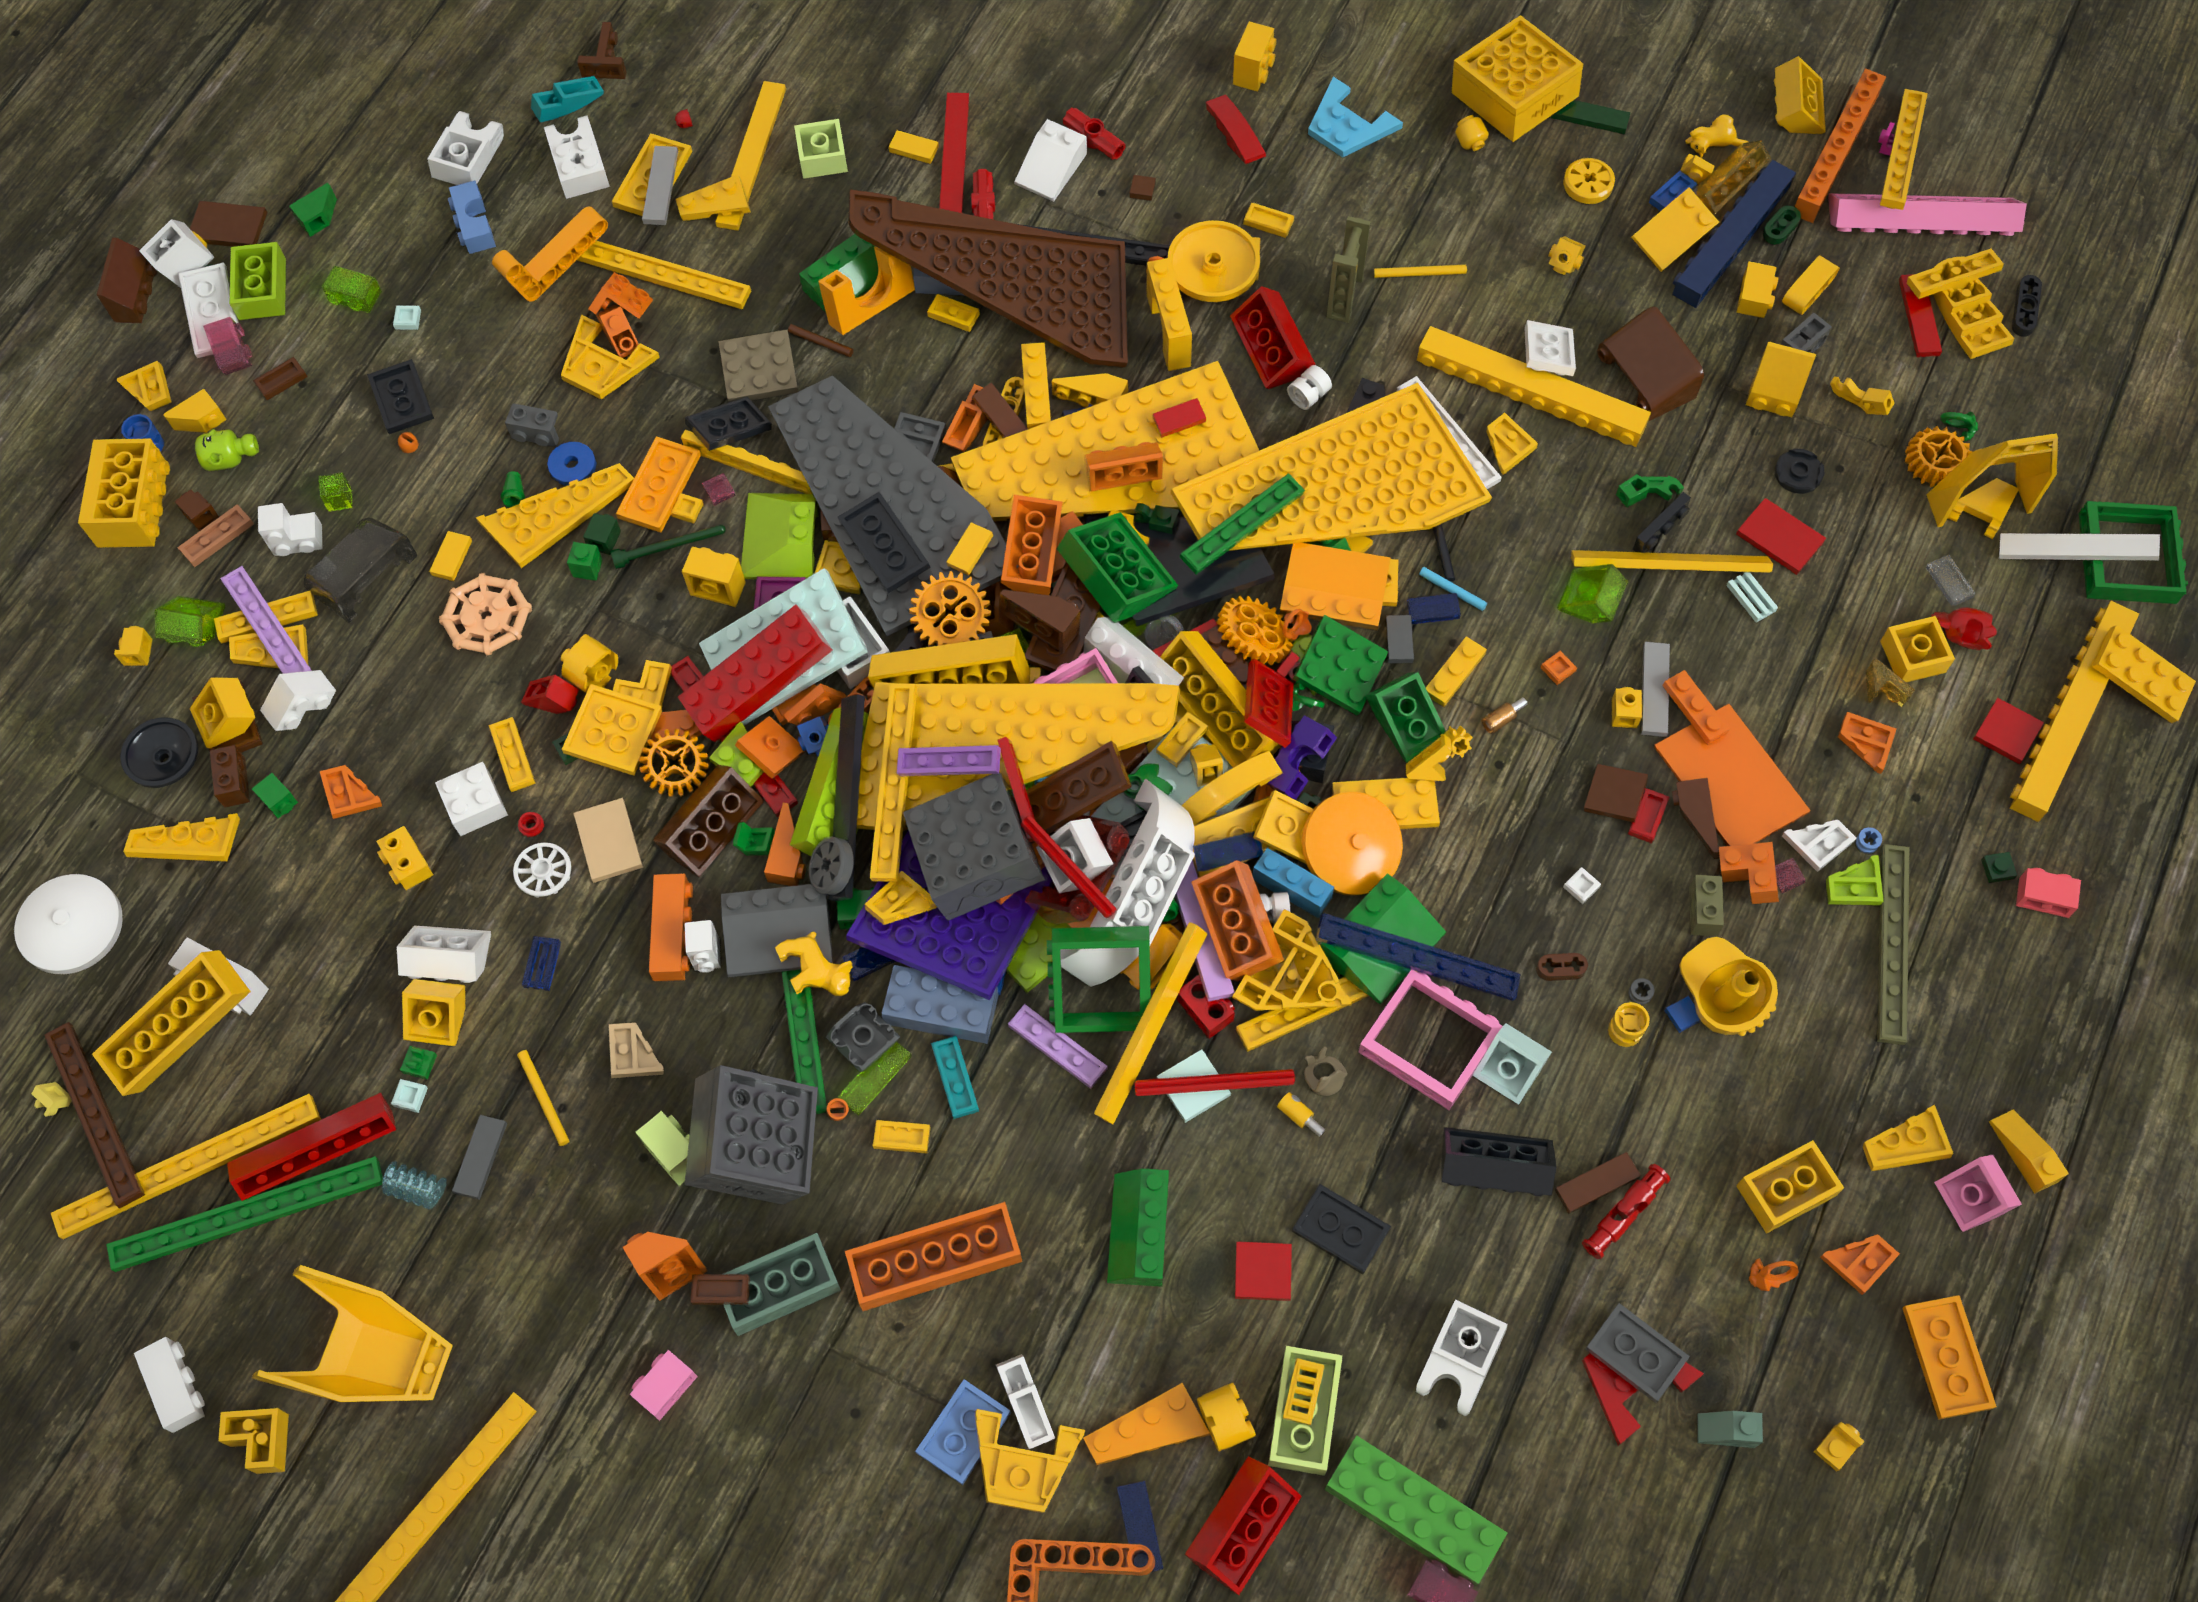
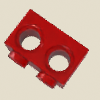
M1197 975L1181 987L1176 1000L1208 1039H1210L1234 1021L1235 1007L1228 998L1209 1002L1206 996L1200 999L1195 998L1192 995L1195 991H1203L1205 993L1200 975ZM1217 1010L1222 1013V1016L1220 1018H1212L1209 1013Z

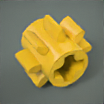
M1449 726L1444 734L1451 740L1452 752L1450 757L1453 758L1455 754L1464 757V754L1472 749L1469 741L1473 737L1466 733L1462 726H1459L1457 730Z

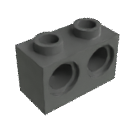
M1813 313L1782 340L1781 345L1814 353L1826 342L1832 326Z

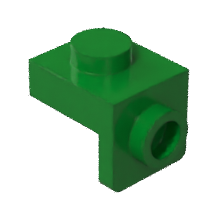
M739 822L734 835L733 846L747 856L769 855L775 829L772 827L751 828L746 823Z

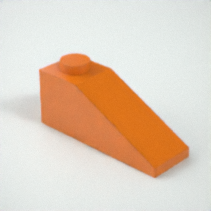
M783 803L764 874L767 882L798 886L799 880L804 879L806 864L803 863L801 851L790 846L795 826L788 803Z

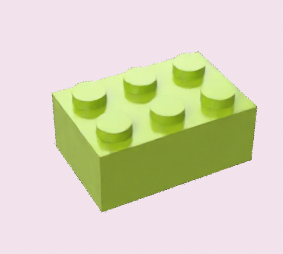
M271 242L231 247L229 304L238 320L285 315L286 258L278 243Z

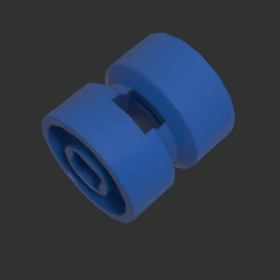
M137 414L128 417L123 422L121 433L125 439H151L155 446L160 449V452L162 451L164 439L149 417Z

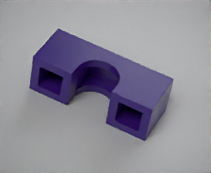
M1304 715L1301 721L1294 727L1291 734V743L1286 748L1282 746L1275 759L1283 773L1266 784L1272 789L1296 800L1309 781L1299 771L1301 760L1307 755H1317L1323 759L1337 737L1327 727Z

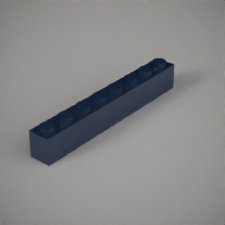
M1774 160L1767 167L1763 166L1756 177L1757 180L1755 182L1751 181L1747 186L1745 195L1737 198L1732 212H1726L1721 221V226H1715L1709 236L1710 240L1708 242L1704 241L1697 251L1698 255L1696 257L1692 256L1685 266L1686 270L1683 273L1679 272L1673 281L1675 288L1672 295L1697 308L1791 188L1796 172Z

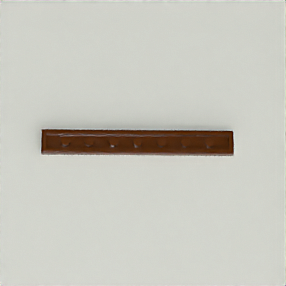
M67 1022L44 1034L114 1203L120 1209L141 1198L145 1193L74 1027L70 1022Z

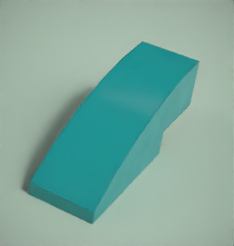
M595 76L553 83V90L532 94L531 109L539 122L553 120L588 105L602 96L604 90Z

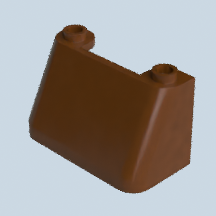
M1655 306L1642 311L1602 341L1597 349L1599 359L1608 365L1616 362L1638 391L1636 407L1651 412L1648 421L1697 398L1704 379L1703 368L1660 310Z

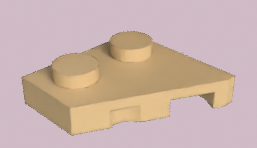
M636 1023L609 1024L611 1078L663 1075L662 1064L658 1062L652 1048L645 1041Z

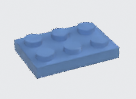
M966 1380L962 1381L915 1451L916 1454L961 1485L965 1483L981 1459L975 1410L980 1409L1002 1414L999 1430L1011 1414L1009 1409Z

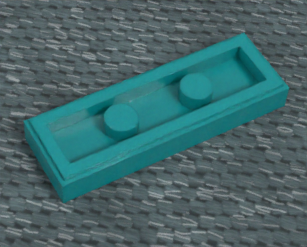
M957 1036L931 1043L953 1119L979 1112Z

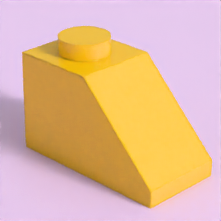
M202 389L163 414L173 430L207 433L226 421L223 413L205 389Z
M1200 744L1190 750V761L1197 787L1207 785L1223 774L1222 757L1215 744Z

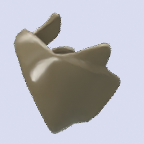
M1323 1047L1318 1056L1310 1055L1305 1057L1308 1064L1304 1071L1305 1081L1310 1089L1320 1096H1330L1337 1093L1342 1088L1345 1077L1348 1074L1339 1060L1333 1056H1325L1327 1047ZM1320 1064H1329L1335 1070L1331 1075L1321 1077L1320 1080L1313 1074L1315 1067Z

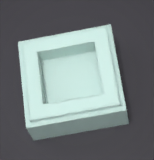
M396 306L393 321L394 328L418 330L421 315L420 307Z
M400 1079L391 1105L419 1113L428 1088L423 1084Z

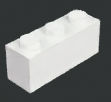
M164 1337L134 1353L164 1429L174 1433L205 1416L202 1407L205 1406L201 1394L194 1390L192 1382L195 1381L191 1369L184 1365L182 1358L185 1357V1353L179 1342H174Z

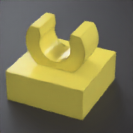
M56 1082L36 1085L31 1093L37 1099L35 1102L36 1108H47L44 1113L45 1117L55 1115L58 1108L69 1107L72 1101L69 1094Z

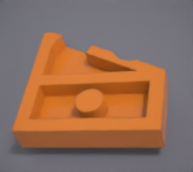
M1847 712L1844 716L1838 738L1871 768L1881 774L1885 768L1896 728Z
M1877 1234L1862 1241L1847 1244L1842 1248L1826 1251L1820 1258L1863 1295L1900 1253Z

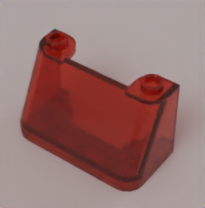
M1082 815L1075 820L1091 819L1113 862V865L1091 880L1103 892L1129 844V834L1119 822ZM1044 886L1043 892L1040 893L1031 890L1025 900L1044 920L1056 925L1084 921L1090 916L1095 907L1080 890L1059 893L1056 886L1054 888Z

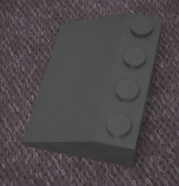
M812 884L721 894L722 924L728 977L800 970L799 957L789 956L787 960L781 962L775 947L785 940L805 937L811 932H816L815 939L825 959L833 963L829 896L817 892Z

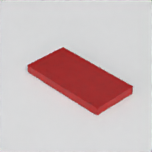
M1253 658L1248 664L1244 722L1286 748L1291 743L1294 684Z

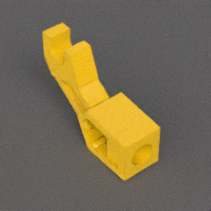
M1834 377L1830 383L1833 392L1838 397H1842L1861 407L1866 414L1888 415L1894 405L1890 390L1868 388L1865 392L1859 389L1851 378H1846L1845 382L1841 383L1839 377Z

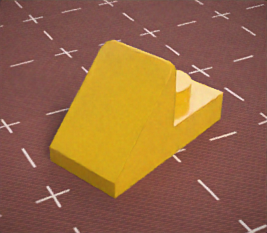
M1443 734L1406 764V776L1409 779L1445 781V769L1439 763L1449 758L1452 752L1451 740Z

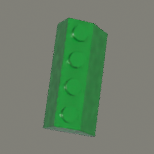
M855 234L799 273L802 290L826 313L818 281L838 270L851 280L855 298L863 296L873 287L878 276L875 246Z
M1141 1168L1114 1174L1107 1283L1162 1287L1169 1170Z

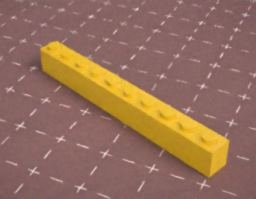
M1432 326L1429 327L1419 346L1417 361L1426 366H1432L1444 371L1448 375H1454L1469 383L1480 385L1491 392L1508 396L1510 399L1528 404L1534 409L1546 411L1557 418L1566 419L1580 427L1594 430L1600 435L1619 440L1626 445L1637 447L1651 414L1647 410L1550 372L1536 371L1528 368L1524 362Z
M2110 601L2105 609L2100 607L2093 620L2097 624L2095 627L2091 626L2084 639L2088 643L2086 647L2082 646L2075 658L2079 662L2077 666L2073 665L2066 677L2070 681L2068 685H2063L2057 696L2058 699H2061L2059 705L2054 704L2048 715V718L2051 719L2050 724H2045L2038 736L2042 741L2040 745L2035 744L2029 755L2033 760L2030 765L2026 764L2019 776L2023 781L2021 785L2017 784L2010 795V798L2014 799L2010 809L2037 822L2048 812L2109 678L2092 667L2109 629L2118 625L2130 634L2139 613L2113 601Z

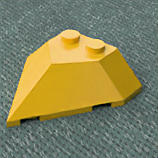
M1286 909L1283 910L1272 928L1284 961L1252 976L1245 974L1232 998L1255 1011L1352 1005L1350 999L1344 993L1339 979L1324 951L1312 934V929L1308 922Z

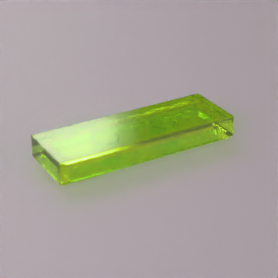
M896 1042L863 1072H859L838 1098L846 1101L848 1107L859 1116L912 1057L911 1053Z

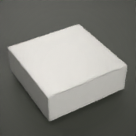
M1581 867L1564 884L1563 888L1583 904L1600 888L1601 883Z

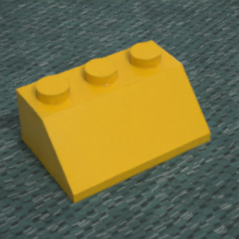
M1799 56L1776 67L1774 84L1776 87L1775 103L1777 105V114L1775 117L1779 126H1783L1789 133H1825L1823 79Z

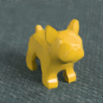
M811 932L805 937L785 940L775 947L781 962L787 960L789 956L800 958L802 972L790 980L797 995L805 987L824 988L834 996H843L849 992V973L853 968L852 962L847 961L842 964L828 962L816 942V932Z

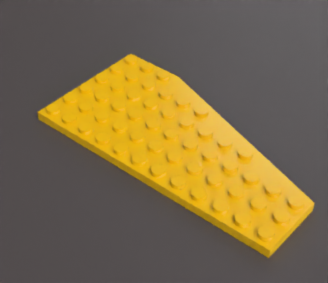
M1215 361L951 457V462L962 488L988 510L993 521H1007L1011 517L1014 495L1062 501L1061 517L1072 511L1077 517L1084 516L1083 514L1109 513L1110 511L1132 514L1135 513L1137 503H1143L1152 510L1155 509L1156 505L1179 509L1170 494L1172 488L1258 452L1259 448L1219 362ZM1198 398L1206 416V422L1161 438L1153 420V413ZM1143 442L1158 443L1163 456L1162 479L1091 491L1086 470V454L1096 450H1114L1119 446H1138V444Z

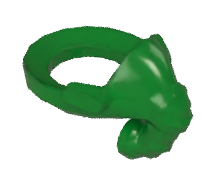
M1946 412L1940 416V420L1946 425L1968 429V432L1964 431L1960 436H1964V442L1973 438L1974 434L1978 431V422L1973 412L1967 414Z
M1299 682L1294 684L1293 711H1298L1304 705L1310 708L1313 706L1324 708L1325 703L1323 701L1298 695V690H1304L1306 686Z

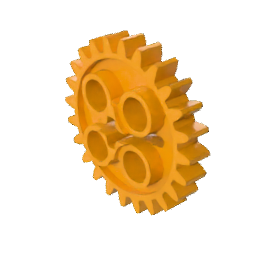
M952 571L949 572L948 578H945L943 573L939 572L938 580L931 575L930 584L924 581L921 582L923 591L915 589V594L919 598H911V603L916 607L909 608V613L916 616L912 617L910 622L911 624H918L914 628L915 633L923 632L920 636L921 641L929 639L928 647H931L934 643L939 646L967 642L971 639L979 640L977 633L985 634V629L982 626H989V620L984 617L990 616L991 611L984 608L990 605V601L982 600L986 596V591L978 593L980 583L972 586L971 576L964 581L963 573L961 572L957 578H954ZM947 590H954L957 593V597L950 600L945 598L943 594ZM963 597L967 598L966 601L955 608L954 616L948 614L938 627L933 626L934 623L940 621L946 615V608L952 610ZM933 606L939 610V613L936 616H929L925 611ZM964 608H971L975 614L972 617H964L961 611ZM951 624L957 630L953 634H946L943 631V627Z
M1238 596L1236 600L1231 598L1229 602H1226L1218 614L1217 624L1220 625L1218 631L1224 633L1221 638L1229 640L1227 647L1234 646L1236 648L1235 654L1243 653L1244 660L1247 657H1251V661L1254 658L1264 665L1266 662L1273 665L1275 661L1280 663L1282 659H1285L1293 647V640L1286 638L1282 632L1285 621L1281 619L1284 615H1277L1275 607L1269 609L1268 602L1262 605L1258 598L1253 602L1249 596L1245 600Z

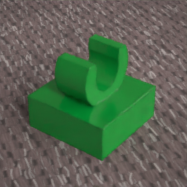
M409 1046L400 1071L403 1074L428 1080L437 1054L433 1051Z

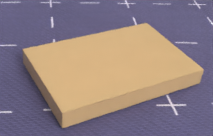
M623 798L574 812L593 883L643 868Z

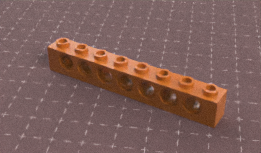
M1865 68L1797 199L1795 208L1800 211L1801 219L1811 223L1814 222L1880 94L1886 76Z

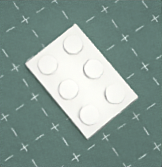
M1527 320L1525 325L1527 367L1536 371L1543 370L1554 372L1557 375L1573 376L1576 370L1573 329Z

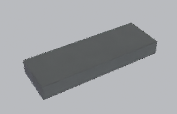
M483 1115L479 1116L452 1189L454 1194L480 1200L507 1126L506 1121Z

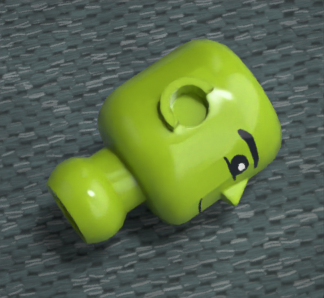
M212 429L209 433H204L195 440L198 462L206 471H218L236 467L240 464L242 455L255 456L259 452L258 441L255 435L245 434L241 438H237L236 434L230 429L221 431Z

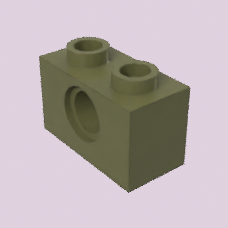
M1695 875L1689 886L1691 935L1717 936L1724 926L1722 876Z

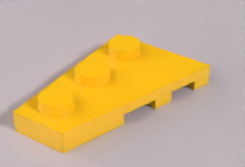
M739 175L676 198L678 210L683 221L709 218L712 214L718 213L727 216L732 215L734 211L751 213Z
M1935 1105L1927 1108L1925 1112L1917 1116L1910 1117L1901 1125L1890 1128L1867 1140L1862 1146L1871 1171L1948 1159L1953 1155Z

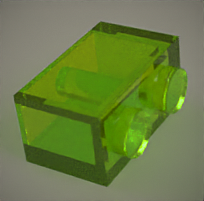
M335 265L322 285V289L331 303L345 305L355 311L361 310L370 313L382 292L375 277Z

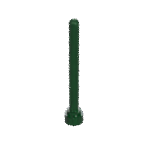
M717 525L633 550L625 551V549L620 550L618 548L610 552L615 568L619 569L625 567V564H628L630 560L724 534L726 528L724 525Z

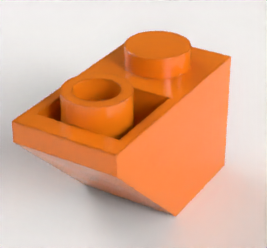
M615 304L595 314L617 355L621 358L630 355L639 343L621 306Z

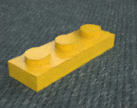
M1466 636L1427 685L1426 690L1430 698L1445 707L1485 656L1487 649Z

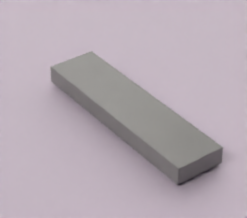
M654 147L642 217L643 224L666 225L678 157L677 147Z
M1644 642L1641 735L1666 737L1668 734L1669 694L1662 685L1669 679L1670 644Z

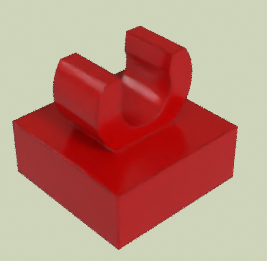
M1291 650L1276 671L1283 677L1289 672L1290 678L1294 680L1293 669L1299 666L1300 662L1298 660L1300 656Z

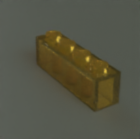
M1762 140L1742 143L1711 175L1693 190L1712 214H1716L1771 160Z

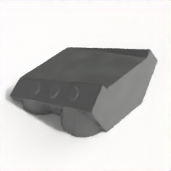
M864 1002L855 1006L832 1027L826 1038L861 1073L899 1040L900 1036L890 1024H887L877 1014L876 1009L872 1005Z

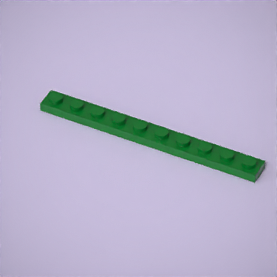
M374 1156L252 1196L243 1201L230 1203L108 1243L106 1245L111 1270L114 1272L124 1270L383 1185L384 1181L379 1159Z

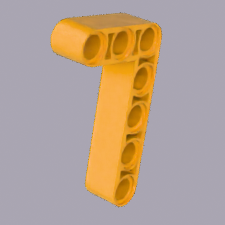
M585 207L527 265L523 266L506 250L499 251L493 257L492 265L527 301H535L604 234L608 228V222L594 208Z

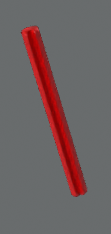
M1292 1069L1137 1080L1135 1081V1093L1137 1096L1286 1086L1295 1083V1074Z

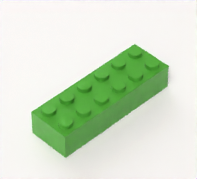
M1357 1435L1325 1488V1491L1474 1588L1480 1583L1507 1535L1506 1531Z

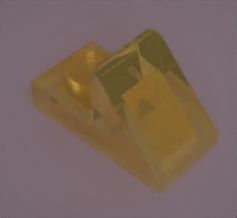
M1876 658L1865 672L1869 703L1883 692L1890 701L1903 707L1915 691L1914 688Z

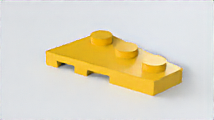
M304 625L285 627L284 630L308 664L306 628ZM257 633L229 637L230 659L233 663L279 668Z

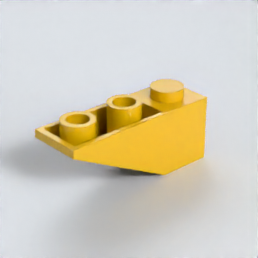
M1106 373L1052 380V395L1062 400L1076 402L1083 407H1088L1089 404L1097 405L1128 393V380Z

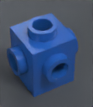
M819 716L797 726L801 735L798 737L799 744L803 751L807 750L808 754L816 753V756H819L829 726L824 716ZM816 734L819 735L818 741L815 739Z

